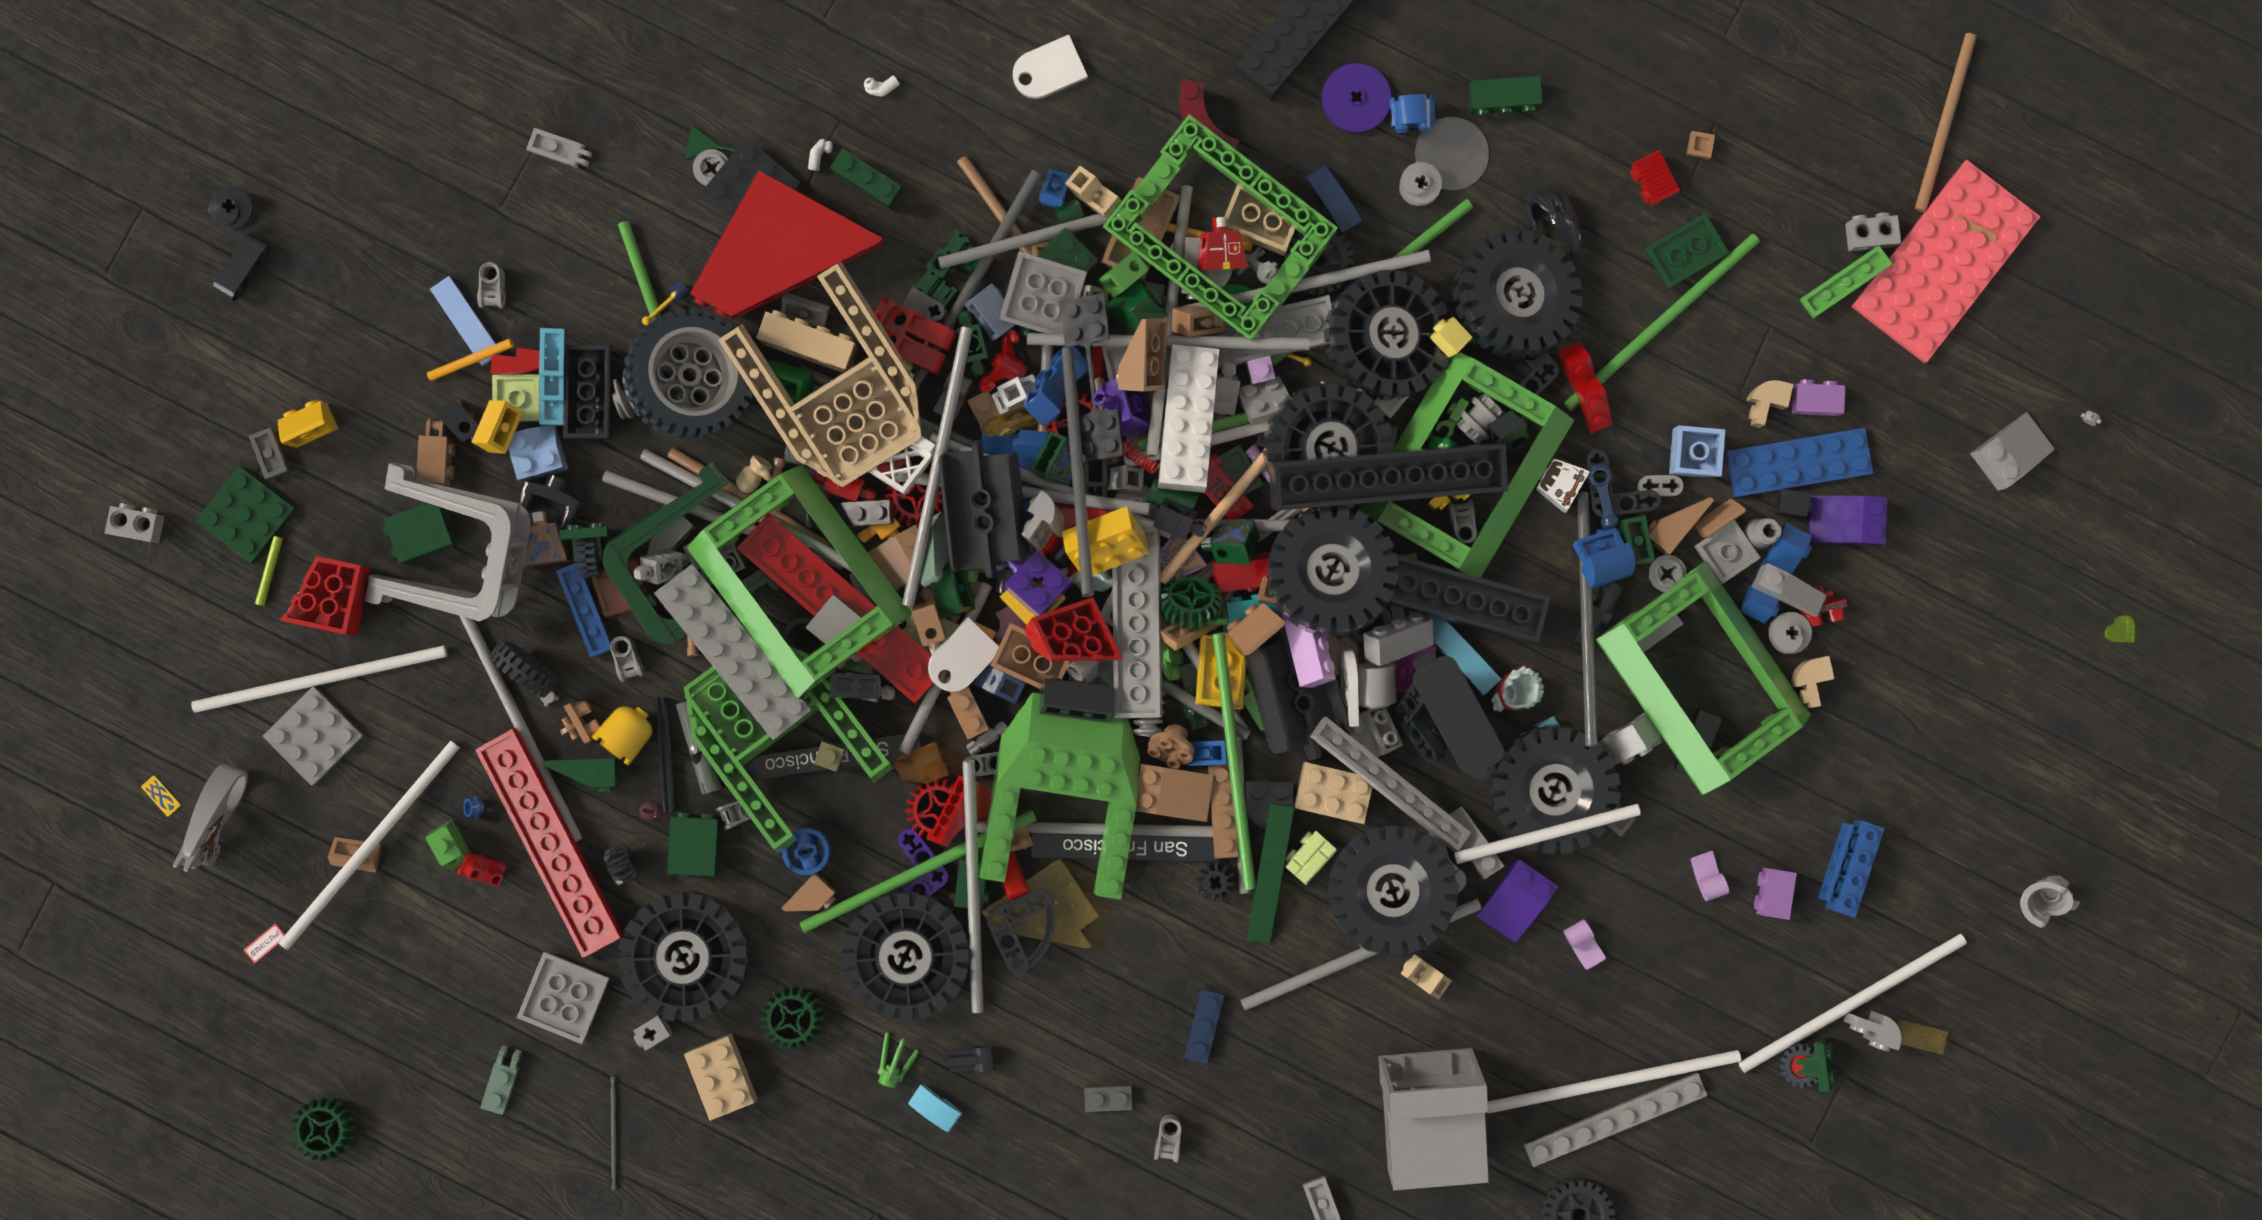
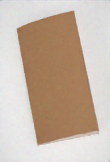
M1138 177L1132 187L1133 191H1135L1143 178ZM1166 190L1140 223V226L1161 242L1181 196ZM1112 235L1100 264L1112 269L1134 251ZM1148 263V264L1146 265V266L1148 267V269H1150V266H1151L1150 263ZM1148 271L1140 277L1143 281L1145 280Z

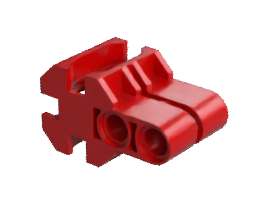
M882 298L875 315L887 334L896 337L894 345L902 360L938 375L946 355L930 348V346L932 345L948 352L957 332L926 318L910 308L906 309L892 300ZM899 315L906 316V321L902 325L895 324V319ZM912 338L917 339V340H921V341H923V342H925V343H924V344H921V343H919V342L913 340Z

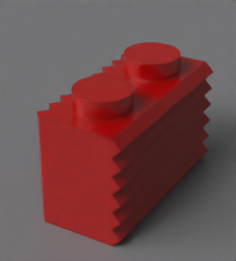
M1660 150L1631 165L1632 170H1630L1632 179L1635 183L1639 182L1643 189L1641 196L1645 203H1650L1651 207L1674 197L1680 192Z

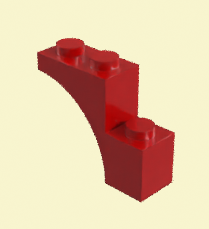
M1578 342L1558 350L1562 369L1577 395L1590 433L1613 425L1606 390L1594 375L1591 357L1585 348Z

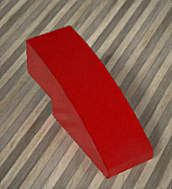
M517 348L516 357L493 354L490 373L493 375L539 373L540 350Z

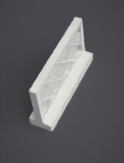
M922 437L906 447L905 453L893 455L882 462H890L891 471L881 473L878 471L877 465L868 472L906 495L933 460L936 445ZM920 455L924 458L919 465L911 466L910 457ZM906 458L907 468L895 470L894 461ZM908 473L909 479L903 486L896 483V475Z

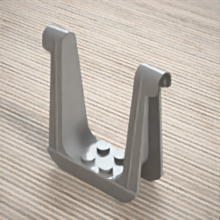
M389 463L384 489L484 521L492 533L491 543L486 548L488 561L487 566L482 571L484 583L479 594L372 574L368 578L365 601L380 604L381 602H390L394 597L477 621L485 620L490 616L501 617L508 614L514 608L518 599L530 534V517L521 503L414 479L415 470L413 467Z

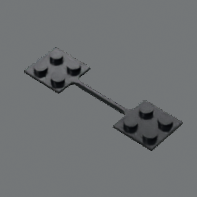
M1105 293L1060 301L1065 347L1083 345L1087 352L1093 409L1088 414L1079 415L1083 462L1123 456L1119 410L1100 411L1098 405L1094 404L1096 400H1093L1096 386L1091 346L1095 342L1110 339Z

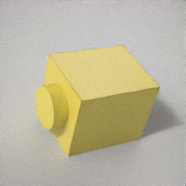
M1454 317L1447 321L1444 319L1439 321L1433 327L1435 332L1430 336L1448 358L1457 354L1472 338Z

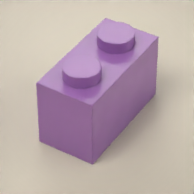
M1800 380V383L1793 386L1792 414L1825 416L1844 414L1845 385H1838L1837 381H1824L1823 384H1814V380Z
M1763 868V871L1758 875L1759 895H1756L1754 901V909H1757L1756 914L1790 920L1797 873Z

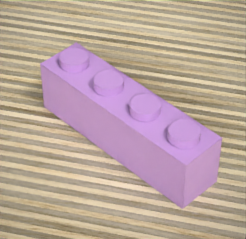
M1284 612L1282 617L1286 623L1285 629L1300 687L1313 688L1335 680V667L1330 659L1329 643L1324 637V632L1318 631L1316 635L1305 631V626L1299 624L1296 627L1288 621L1289 615Z

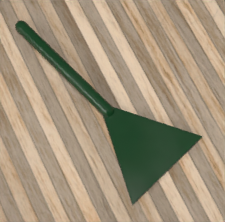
M692 125L685 159L698 156L705 150H722L732 153L736 150V148L716 144Z

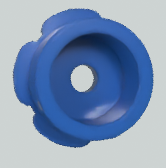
M473 796V798L464 801V813L466 817L478 819L479 815L483 813L484 805L477 796Z

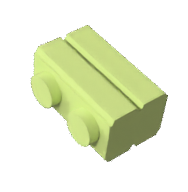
M1308 831L1300 840L1302 846L1297 851L1292 849L1285 857L1286 864L1284 866L1305 885L1309 883L1337 851L1317 831H1314L1312 834Z

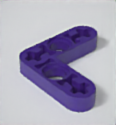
M907 828L899 834L898 842L916 866L921 864L917 860V854L921 851L928 852L930 859L935 857V853L924 839L918 835L919 833L912 828ZM905 833L915 836L913 842L916 846L919 842L923 845L914 854L910 852L914 847L910 843L905 844L903 842ZM945 866L935 869L937 872L942 871L944 873L942 876L943 881H934L932 879L934 873L931 871L917 878L901 892L913 891V887L916 884H922L926 888L925 895H932L947 882L949 877L948 871ZM900 909L892 910L895 915L901 916ZM906 909L904 913L907 914L912 909Z

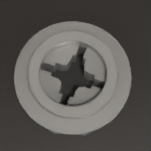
M712 149L701 152L693 163L695 178L701 184L707 186L715 174L712 172L706 173L708 170L706 161L712 165L718 164L715 168L718 172L728 160L722 152Z
M1672 555L1658 557L1649 568V579L1653 587L1661 592L1669 590V586L1686 575V568L1683 562ZM1660 567L1665 570L1674 567L1670 574L1672 576L1671 580L1669 578L1660 580L1664 574Z

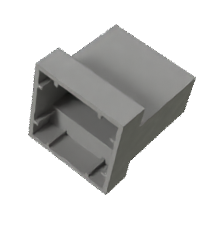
M1466 1048L1379 1056L1380 1083L1384 1102L1387 1166L1393 1191L1488 1183L1485 1113L1488 1112L1487 1085L1473 1049Z

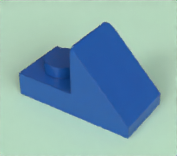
M1049 169L1039 196L1041 204L1053 208L1056 206L1061 207L1065 203L1068 186L1065 183L1071 175Z
M1226 741L1190 742L1194 747L1195 754L1192 761L1188 763V766L1229 764Z

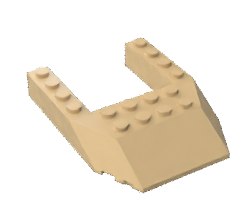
M839 262L817 277L869 357L794 404L743 324L718 340L796 460L810 466L819 474L830 478L834 483L844 487L922 438L916 384L889 335L842 262Z

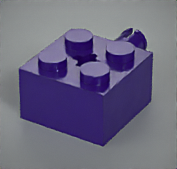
M1116 378L1098 386V391L1093 395V400H1096L1094 404L1101 406L1103 411L1119 410L1122 436L1133 440L1149 432L1151 408L1147 391L1118 390Z
M1038 550L1024 562H1018L1017 560L1002 561L1014 572L1013 576L1005 583V590L1034 616L1047 613L1072 587V581ZM1042 581L1043 588L1037 587L1035 589L1034 582L1039 583Z

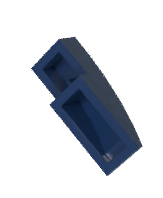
M1326 166L1305 177L1326 215L1338 227L1337 231L1340 235L1347 233L1362 223V219Z

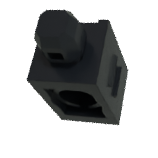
M1164 498L1161 506H1158L1156 502L1146 501V503H1150L1148 516L1151 518L1152 516L1156 517L1153 527L1183 540L1186 539L1189 531L1194 536H1204L1207 526L1199 520L1197 522L1194 521L1197 511L1167 498Z

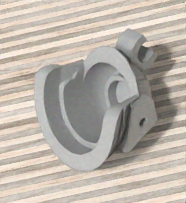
M2059 875L2044 877L2029 886L2021 896L2020 905L2024 916L2032 924L2043 928L2047 925L2050 915L2059 916L2066 914L2069 910H2076L2080 901L2073 900V894L2067 888L2069 882Z

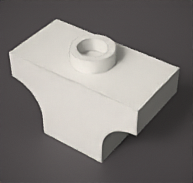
M1032 374L1024 378L1016 377L997 387L998 391L992 397L1002 417L1024 407L1027 393H1032L1035 387L1032 384L1036 379L1035 375Z

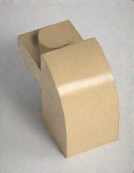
M1081 166L1077 168L1065 183L1080 201L1106 219L1121 202L1120 198L1105 188L1096 176Z
M1772 380L1754 388L1747 398L1748 402L1755 403V406L1752 405L1749 413V419H1752L1750 426L1758 428L1764 426L1769 407L1782 410L1787 408L1793 384Z
M1824 656L1806 660L1799 664L1793 672L1791 685L1792 687L1801 686L1800 699L1806 708L1821 706L1816 683L1834 679L1830 657Z
M1415 954L1406 961L1401 972L1403 976L1438 1000L1452 982V980Z

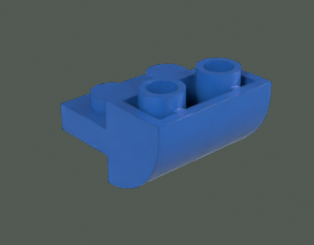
M1616 528L1576 540L1573 544L1583 563L1581 571L1591 589L1632 576L1635 570V557L1630 543L1624 544Z

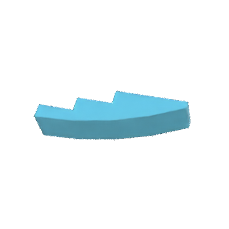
M540 328L539 424L563 426L564 329Z
M1429 616L1428 618L1433 619L1434 645L1444 656L1452 657L1457 662L1463 675L1470 680L1482 695H1485L1501 678L1446 620Z

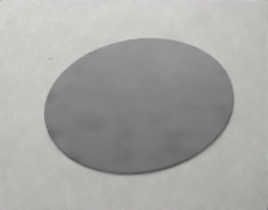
M1446 117L1436 120L1437 125L1433 126V131L1422 132L1418 138L1415 149L1416 162H1426L1433 165L1439 171L1442 178L1441 189L1460 190L1475 183L1487 167L1489 149L1486 138L1480 129L1468 120L1458 117Z

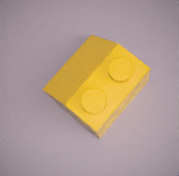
M318 400L306 403L305 408L299 411H288L283 414L284 418L278 420L281 443L294 448H298L339 429L328 404Z

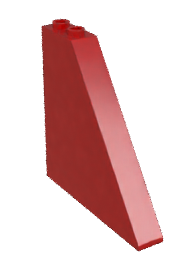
M758 171L690 294L695 298L694 302L703 308H707L709 305L716 309L715 314L726 320L728 316L735 320L817 279L818 275L835 264L842 262L845 265L881 247L884 241L878 235Z

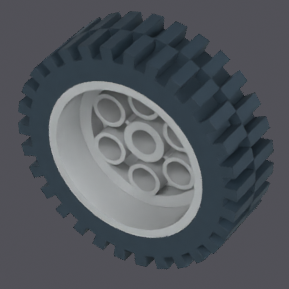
M691 308L688 312H685V309H678L673 314L672 311L667 312L661 318L659 316L648 324L630 346L629 354L624 362L626 368L623 370V377L627 379L624 383V389L630 392L627 396L629 403L633 401L636 405L633 408L636 414L641 412L644 416L641 420L645 424L651 422L653 424L651 429L657 432L661 429L664 431V436L670 437L673 434L676 435L675 439L683 440L685 437H688L689 440H696L698 437L704 439L712 434L719 433L738 419L742 411L749 405L748 400L753 396V392L718 340L731 332V328L734 325L729 321L723 324L721 322L723 317L716 315L714 318L710 317V311L704 310L700 314L697 313L698 309ZM673 350H679L683 354V360L675 359L672 354ZM696 353L704 354L706 363L699 362L696 359ZM661 368L669 371V379H664L660 376L659 370ZM683 371H689L693 375V381H686L683 377ZM706 375H714L716 384H710L706 379ZM670 390H677L680 394V400L672 399ZM694 392H698L703 396V403H698L694 400Z

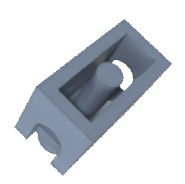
M991 283L964 305L993 342L1015 324L999 319L1004 303L1003 294Z

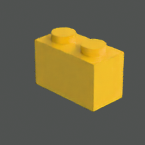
M489 400L472 443L489 453L506 454L524 411L507 401Z

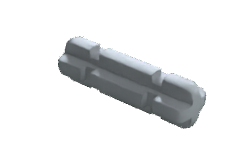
M1005 722L998 723L995 726L996 728H991L976 738L977 741L969 743L966 747L970 754L976 755L981 751V748L984 749L998 740L999 736H1002L1008 728Z

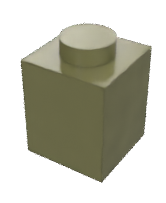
M822 741L814 764L838 772L847 749Z

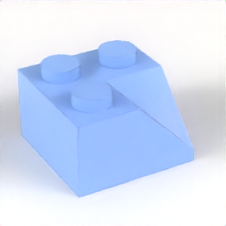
M555 425L528 428L514 433L508 449L518 481L528 482L548 476V474L568 470Z
M1677 426L1673 428L1669 475L1721 477L1725 430L1690 426Z

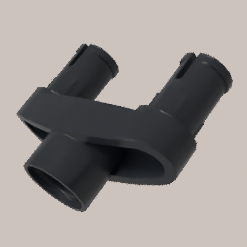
M548 474L545 484L522 481L520 487L522 492L518 503L524 506L528 514L534 497L538 495L564 504L566 508L558 526L560 528L566 529V526L574 525L578 513L582 511L584 506L582 500L565 491L569 480L563 477Z

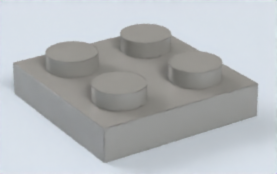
M1276 376L1275 379L1239 387L1237 399L1251 426L1268 421L1272 412L1276 413L1278 411V405L1285 397L1290 398L1280 377Z
M1735 520L1694 546L1721 584L1760 559V556Z

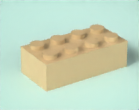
M773 310L772 314L765 312L756 337L764 346L842 373L853 367L859 351L852 337L844 334H839L838 337L830 333L831 330L821 326H817L816 329L811 328L808 322L798 318L791 321L785 314Z

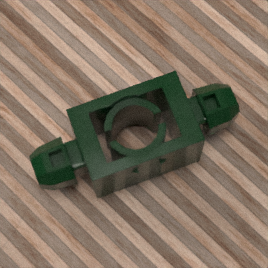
M969 311L960 312L958 316L959 324L977 331L978 336L972 334V337L976 338L979 344L975 352L980 347L982 350L980 354L968 356L966 363L972 362L973 366L970 367L975 376L985 374V365L981 362V359L988 358L980 325H972L971 321H973V318ZM961 328L956 329L958 339L960 336Z

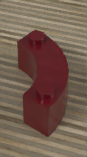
M1182 79L1179 98L1182 121L1188 115H1191L1237 150L1239 140L1221 132L1210 120L1203 100L1204 84Z

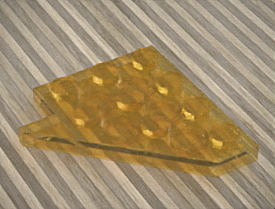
M1059 858L1026 881L1030 892L1044 889L1052 898L1056 922L1051 942L1090 948V943L1080 929L1098 918L1099 915ZM1038 893L1034 901L1030 902L1029 898L1024 900L1028 903L1030 912H1033L1035 909L1032 906L1038 903L1044 906V901L1047 897L1045 895L1041 896ZM1005 895L984 909L982 913L987 918L990 912L1011 901H1008ZM1017 903L1012 907V912L1015 916L1021 917L1026 913V908L1023 904ZM1008 908L1003 909L1006 912L1003 916L999 917L997 914H994V919L991 921L992 924L1002 926L1001 922L1006 918L1009 919V922L1014 921L1009 915ZM1045 910L1012 925L1016 934L1042 940L1046 926Z

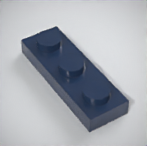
M1201 989L1184 1056L1185 1059L1208 1063L1224 994Z

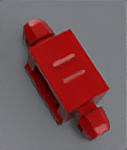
M817 471L814 472L812 478L816 484L820 486L825 485L823 490L826 494L847 502H859L860 498H862V501H875L877 496L874 490L870 488L864 489L866 483L859 478H856L844 487L839 486L830 478L824 477Z

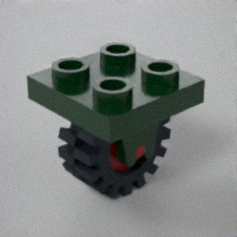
M604 523L590 524V528L580 527V525H568L566 530H559L560 540L573 545L574 562H577L579 576L581 578L601 577L603 550L605 548L604 541L614 538L616 531L610 529Z
M1819 1037L1813 1047L1809 1046L1808 1043H1797L1794 1046H1790L1781 1058L1780 1068L1782 1069V1076H1785V1080L1791 1082L1794 1087H1811L1819 1081L1820 1092L1830 1091L1838 1079L1836 1066H1832L1831 1062L1832 1057L1835 1056L1833 1043H1829L1828 1037Z

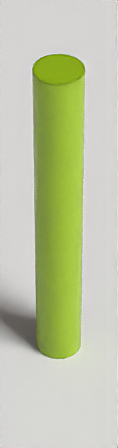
M273 536L255 604L265 606L283 538Z

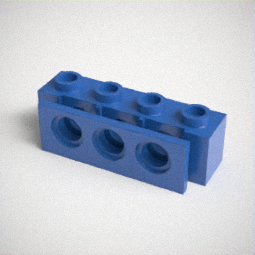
M1854 820L1853 825L1842 823L1818 899L1828 901L1826 909L1850 917H1856L1884 828L1861 820Z

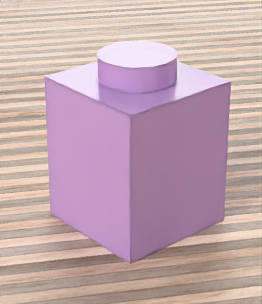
M1270 356L1246 361L1250 384L1275 379Z

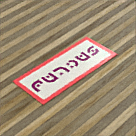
M274 924L246 947L244 951L256 963L279 944L285 935Z

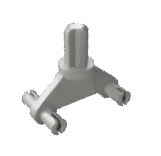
M1258 246L1251 254H1245L1247 268H1252L1256 272L1258 279L1267 285L1278 271L1277 263H1270L1269 261L1260 263L1258 259L1265 254V251H1261L1262 248ZM1241 268L1236 274L1240 276L1247 268Z

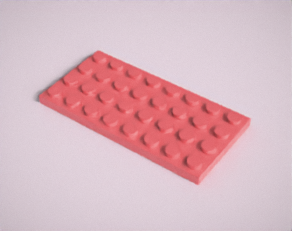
M1965 160L1933 200L1926 212L1923 213L1891 254L1889 260L1892 265L1870 281L1851 307L1923 363H1926L2040 216L1968 160ZM1960 215L1997 234L1996 241L1992 242L1985 238L1982 233H1975L1968 229L1967 222L1964 219L1953 221L1955 216Z

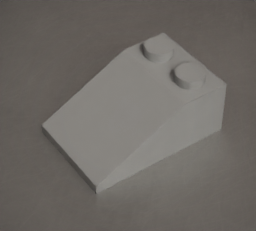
M2025 412L1970 454L1999 491L2008 488L2026 475L2054 450V447L2030 415Z

